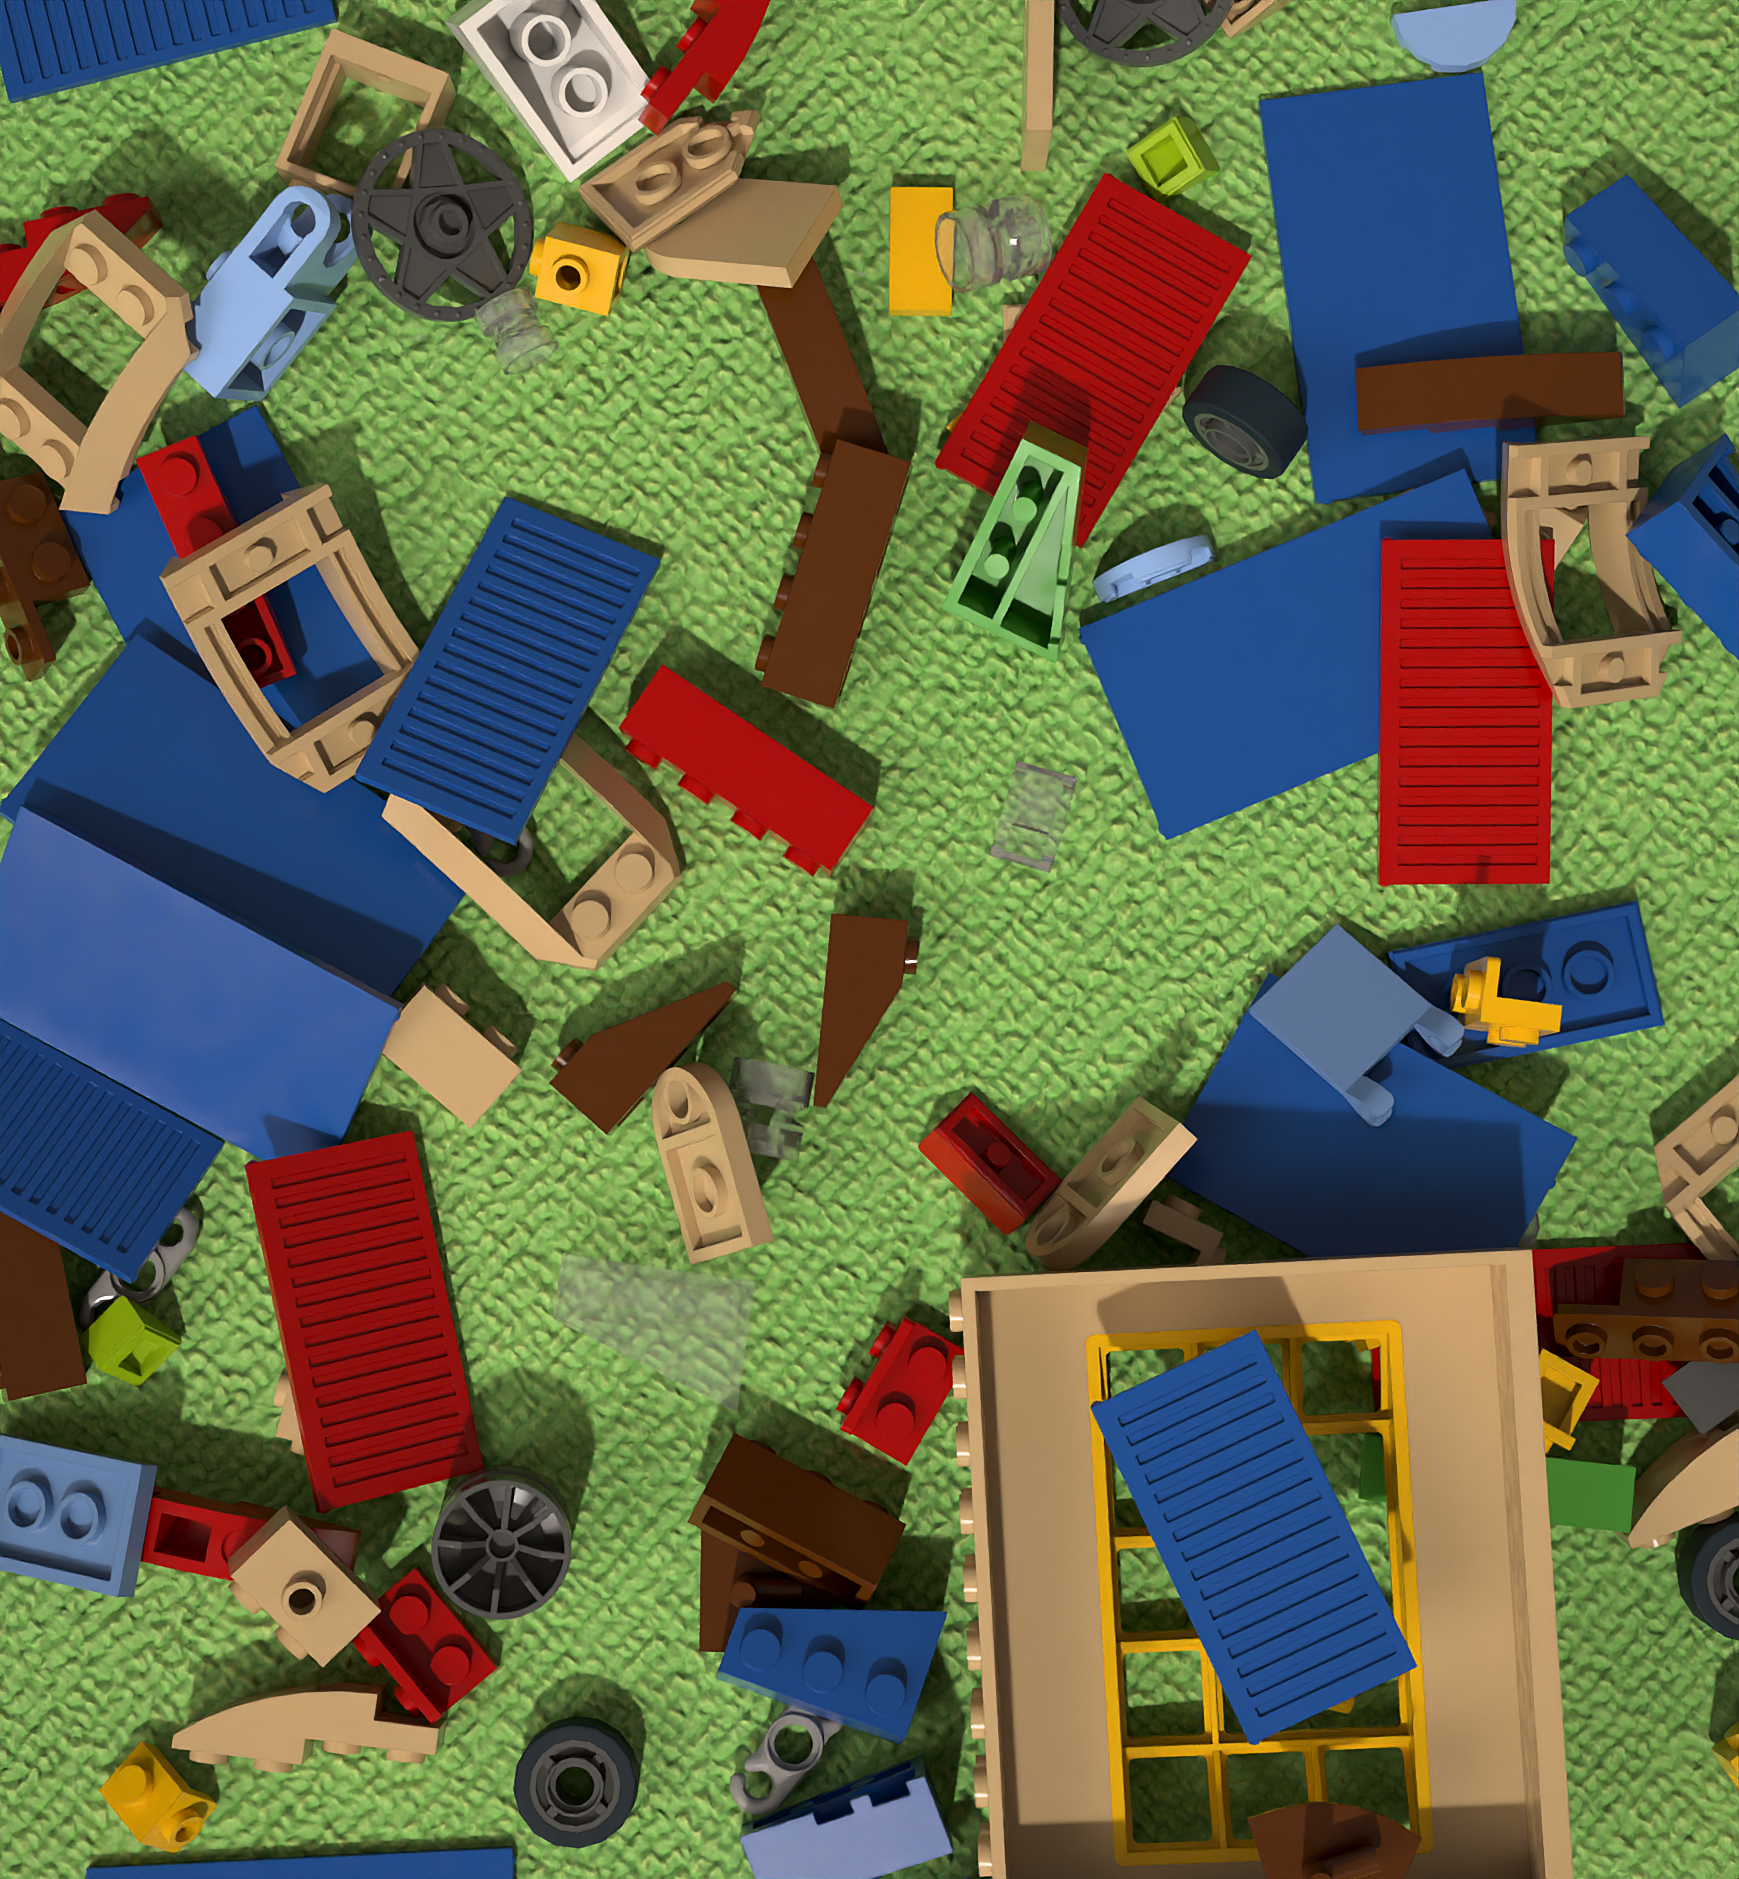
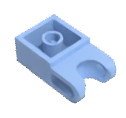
M301 185L288 187L277 195L241 243L233 251L228 250L221 254L209 267L206 273V279L209 282L195 300H190L194 319L185 323L187 339L199 349L197 359L188 363L184 371L214 398L262 401L338 306L329 297V294L358 259L351 230L352 198L336 194L325 195L317 189ZM301 204L310 205L293 221L295 208ZM338 212L345 213L350 222V234L343 242L333 244L341 228ZM368 227L370 237L372 238L373 229Z

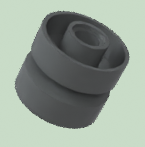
M493 1465L466 1476L446 1497L441 1507L432 1538L431 1557L433 1569L444 1592L462 1609L476 1616L488 1619H513L527 1615L543 1606L558 1591L570 1564L572 1524L567 1504L558 1489L549 1480L539 1473L522 1466Z

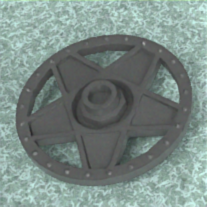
M1071 0L1055 1L1062 20L1072 36L1090 53L1109 63L1126 67L1145 68L1171 63L1202 46L1220 28L1235 0H1216L1207 18L1199 0H1098L1088 31L1082 26L1072 9ZM1148 21L1177 40L1173 44L1151 50L1120 49Z
M428 129L412 132L390 142L379 150L364 168L355 187L351 206V230L356 253L363 269L374 286L390 302L403 311L434 322L464 321L485 314L497 307L512 293L519 283L528 262L532 239L527 201L516 177L509 167L483 143L462 133L450 130ZM449 147L474 157L494 175L497 181L464 185ZM412 148L409 189H373L376 180L388 163L407 149ZM513 214L514 248L507 271L505 272L488 236ZM368 227L401 245L394 282L376 257ZM448 276L481 298V300L460 307L433 306L425 303Z

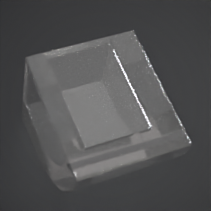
M1017 760L989 855L1050 873L1064 832L1078 778Z

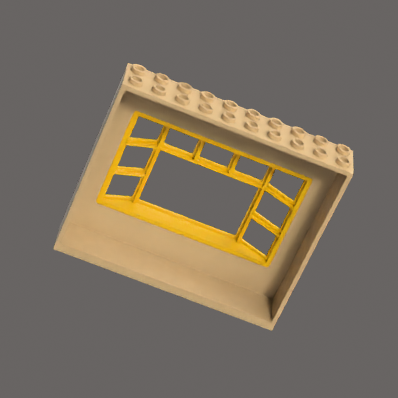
M1508 1247L1072 1269L1063 1271L964 1275L960 1278L961 1289H953L949 1292V1317L951 1332L963 1331L964 1355L954 1356V1359H952L954 1399H967L968 1421H960L958 1426H956V1449L958 1467H971L972 1487L962 1488L959 1495L961 1534H974L975 1554H965L963 1581L965 1603L978 1602L979 1616L978 1621H969L967 1656L969 1671L981 1670L982 1687L972 1688V1698H970L972 1739H985L986 1754L976 1755V1766H974L976 1808L989 1807V1822H979L978 1863L980 1877L992 1876L993 1879H1267L1254 1839H1236L1232 1835L1227 1757L1231 1754L1299 1751L1304 1755L1308 1802H1329L1325 1768V1753L1328 1750L1398 1747L1402 1750L1410 1830L1422 1837L1404 1879H1574L1531 1249ZM1256 1329L1263 1344L1281 1345L1282 1385L1306 1435L1379 1432L1381 1434L1393 1616L1418 1666L1397 1676L1398 1724L1390 1726L1281 1730L1262 1739L1257 1745H1250L1244 1732H1227L1224 1729L1222 1685L1195 1628L1125 1632L1121 1629L1117 1552L1120 1549L1156 1546L1147 1527L1119 1528L1115 1524L1111 1451L1090 1408L1094 1401L1108 1399L1106 1355L1109 1352L1179 1348L1183 1350L1184 1362L1203 1354L1207 1347L1220 1346ZM1378 1339L1380 1341V1408L1375 1412L1305 1414L1303 1411V1344L1317 1341ZM1198 1651L1201 1662L1204 1713L1203 1732L1200 1734L1134 1737L1128 1735L1123 1674L1124 1655L1127 1653ZM1179 1756L1205 1757L1211 1816V1839L1208 1841L1136 1843L1133 1839L1129 1779L1130 1760L1134 1758Z

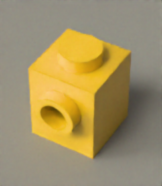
M559 221L546 235L545 239L537 238L533 248L529 273L530 275L538 276L535 297L608 316L621 298L630 249L617 236Z

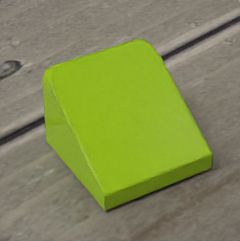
M1173 117L1126 151L1151 198L1160 204L1209 179L1220 171L1216 159L1195 122L1190 117Z
M123 1295L118 1297L81 1336V1343L99 1370L137 1387L183 1342L175 1332L142 1306Z

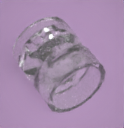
M1022 192L992 200L985 207L975 204L947 211L939 216L935 225L934 241L940 269L947 283L955 292L961 294L992 287L1000 283L1003 274L1009 282L1040 274L1047 270L1051 261L1052 241L1050 228L1039 202L1031 194Z
M734 1058L729 1090L736 1100L735 1103L750 1153L798 1161L804 1126L796 1118L798 1112L809 1107L815 1073L752 1059ZM758 1105L775 1109L770 1126L756 1123Z

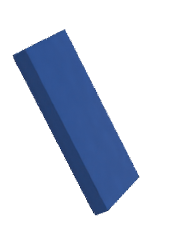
M1637 901L1385 953L1388 968L1430 1004L1450 1014L1457 1020L1459 1013L1450 1011V994L1455 974H1464L1466 964L1486 956L1501 958L1497 997L1562 1005L1560 1031L1539 1036L1538 1045L1526 1044L1525 1048L1487 1043L1488 1032L1464 1029L1465 1032L1461 1038L1462 1044L1453 1055L1446 1058L1436 1053L1415 1028L1404 1037L1405 1046L1450 1070L1665 1025Z

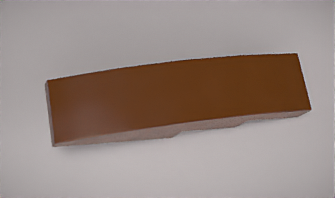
M813 255L793 288L754 285L772 328L773 338L796 392L797 402L819 456L822 450L833 453L837 439L889 455Z
M1621 352L1486 356L1355 368L1358 431L1364 436L1427 429L1431 434L1485 427H1495L1498 431H1508L1626 417L1623 354Z

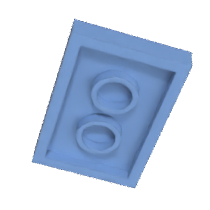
M0 1432V1570L110 1596L134 1597L158 1465Z

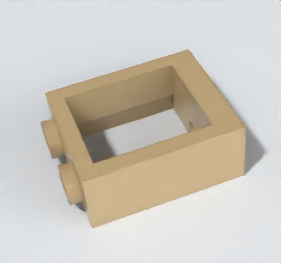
M332 28L275 163V168L284 184L288 187L301 185L317 189L325 195L336 194L353 199L355 186L309 169L346 78L424 107L414 131L416 132L443 128L457 95L450 74ZM412 148L406 150L391 189H409Z

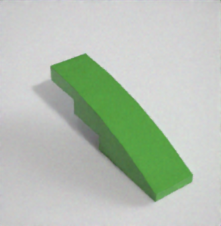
M1364 1434L1358 1498L1386 1503L1382 1436ZM1545 1455L1550 1524L1631 1532L1636 1467L1625 1464Z

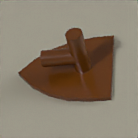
M701 1530L699 1652H725L740 1608L831 1609L836 1604V1601Z
M1313 1801L1280 1807L1247 1818L1267 1879H1404L1422 1839L1420 1835L1386 1815L1344 1803Z

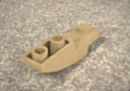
M1739 1409L1703 1435L1700 1434L1696 1427L1669 1447L1635 1482L1631 1532L1613 1531L1631 1549L1636 1547L1649 1549L1661 1546L1671 1541L1675 1537V1531L1697 1522L1700 1524L1716 1523L1730 1517L1734 1513V1507L1739 1505Z
M359 1682L313 1683L279 1688L248 1696L217 1708L173 1735L172 1748L190 1750L189 1759L199 1763L226 1764L228 1763L229 1756L254 1759L253 1767L258 1770L279 1773L293 1771V1764L302 1765L313 1753L314 1740H321V1749L331 1753L360 1754L361 1746L387 1749L386 1758L390 1760L422 1763L425 1762L426 1754L436 1755L444 1745L447 1719L439 1718L435 1723L431 1724L422 1715L417 1719L411 1714L383 1711L387 1686L385 1684Z

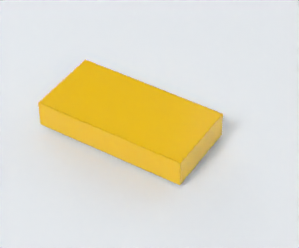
M891 187L889 316H951L953 188Z

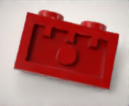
M904 1314L898 1326L889 1320L885 1322L868 1354L878 1359L866 1381L856 1376L853 1377L835 1410L845 1415L840 1424L842 1431L849 1435H855L907 1466L953 1387L952 1359H954L955 1355H964V1349Z
M419 1565L377 1599L381 1612L352 1639L359 1653L371 1666L377 1668L383 1664L398 1684L393 1688V1691L402 1706L417 1719L423 1714L431 1724L441 1718L449 1708L500 1665Z

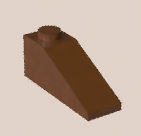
M831 913L813 1102L814 1108H828L902 989L903 974L916 975L919 937L907 936L908 920Z
M726 981L593 1034L584 1044L578 1038H575L551 1064V1067L558 1074L549 1084L606 1135L612 1136L655 1088L663 1072L674 1067L738 995V992Z

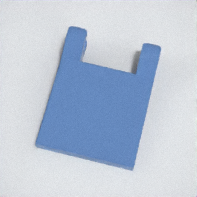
M1338 924L1277 981L1249 1011V1014L1341 1093L1357 1113L1372 1127L1381 1126L1391 1117L1394 1098L1383 1086L1365 1075L1413 1028L1419 1032L1436 1053L1446 1058L1453 1055L1462 1044L1461 1038L1465 1032L1463 1025L1457 1019L1430 1004Z

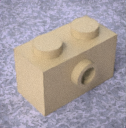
M423 981L403 1003L404 1005L400 1011L401 1017L396 1021L382 1053L469 1128H472L522 1071L520 1065L512 1058L519 1051V1048L492 1024L484 1032H481L466 1019L464 1015L471 1006L442 982L433 990Z
M286 1504L227 1560L230 1576L234 1579L228 1586L232 1594L254 1615L263 1608L280 1625L274 1631L277 1638L299 1660H302L309 1654L324 1667L381 1612L376 1594Z

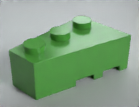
M1030 421L941 608L1053 663H1057L1065 637L1089 448L1038 423Z

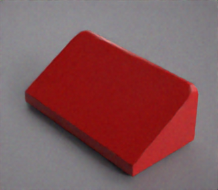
M972 1092L918 1145L920 1152L1006 1235H1010L1062 1182Z

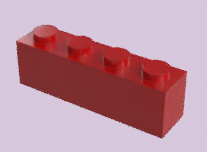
M663 664L619 726L622 735L630 740L624 748L630 755L655 771L662 762L682 775L677 786L706 806H709L713 798L735 811L729 820L731 823L760 842L766 833L788 847L782 857L811 877H814L819 869L832 877L874 815L873 806Z

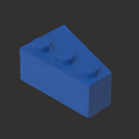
M1628 174L1565 216V245L1563 246V254L1568 264L1576 274L1586 278L1679 409L1739 368L1738 292Z

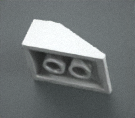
M472 0L445 21L483 76L568 182L574 181L644 126L638 119L649 102L640 94L650 79L595 0Z

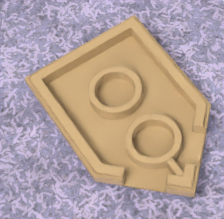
M758 109L732 112L731 120L704 123L701 116L679 118L666 126L658 136L656 134L582 184L577 190L590 210L635 254L734 185L739 178L761 115Z

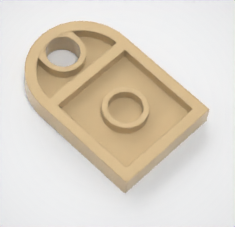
M1024 0L1020 171L1045 172L1052 135L1054 0Z
M738 178L733 186L643 248L652 267L668 276L793 288L843 207L837 185Z
M701 1062L689 1063L665 1070L659 1077L653 1093V1127L690 1265L774 1241L740 1115L728 1086L713 1068Z
M1138 1096L1042 1204L1026 1236L1025 1245L1027 1252L1048 1271L1069 1270L1086 1260L1113 1235L1197 1141V1138L1180 1122Z

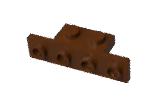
M42 471L0 481V617L6 629L4 641L8 655L15 665H21L26 679L31 682L41 679L56 661V655L35 607L82 595L90 586Z
M1624 1258L1619 1306L1554 1305L1553 1326L1557 1354L1562 1357H1580L1585 1359L1614 1358L1648 1361L1714 1362L1719 1364L1739 1363V1261Z

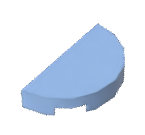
M1488 0L1394 14L1390 24L1400 47L1403 50L1408 49L1416 59L1431 65L1430 69L1436 72L1463 73L1486 64L1504 46L1516 20V0Z
M1208 535L1193 536L1133 557L1101 574L1092 583L1100 603L1104 601L1106 604L1213 563L1217 556Z

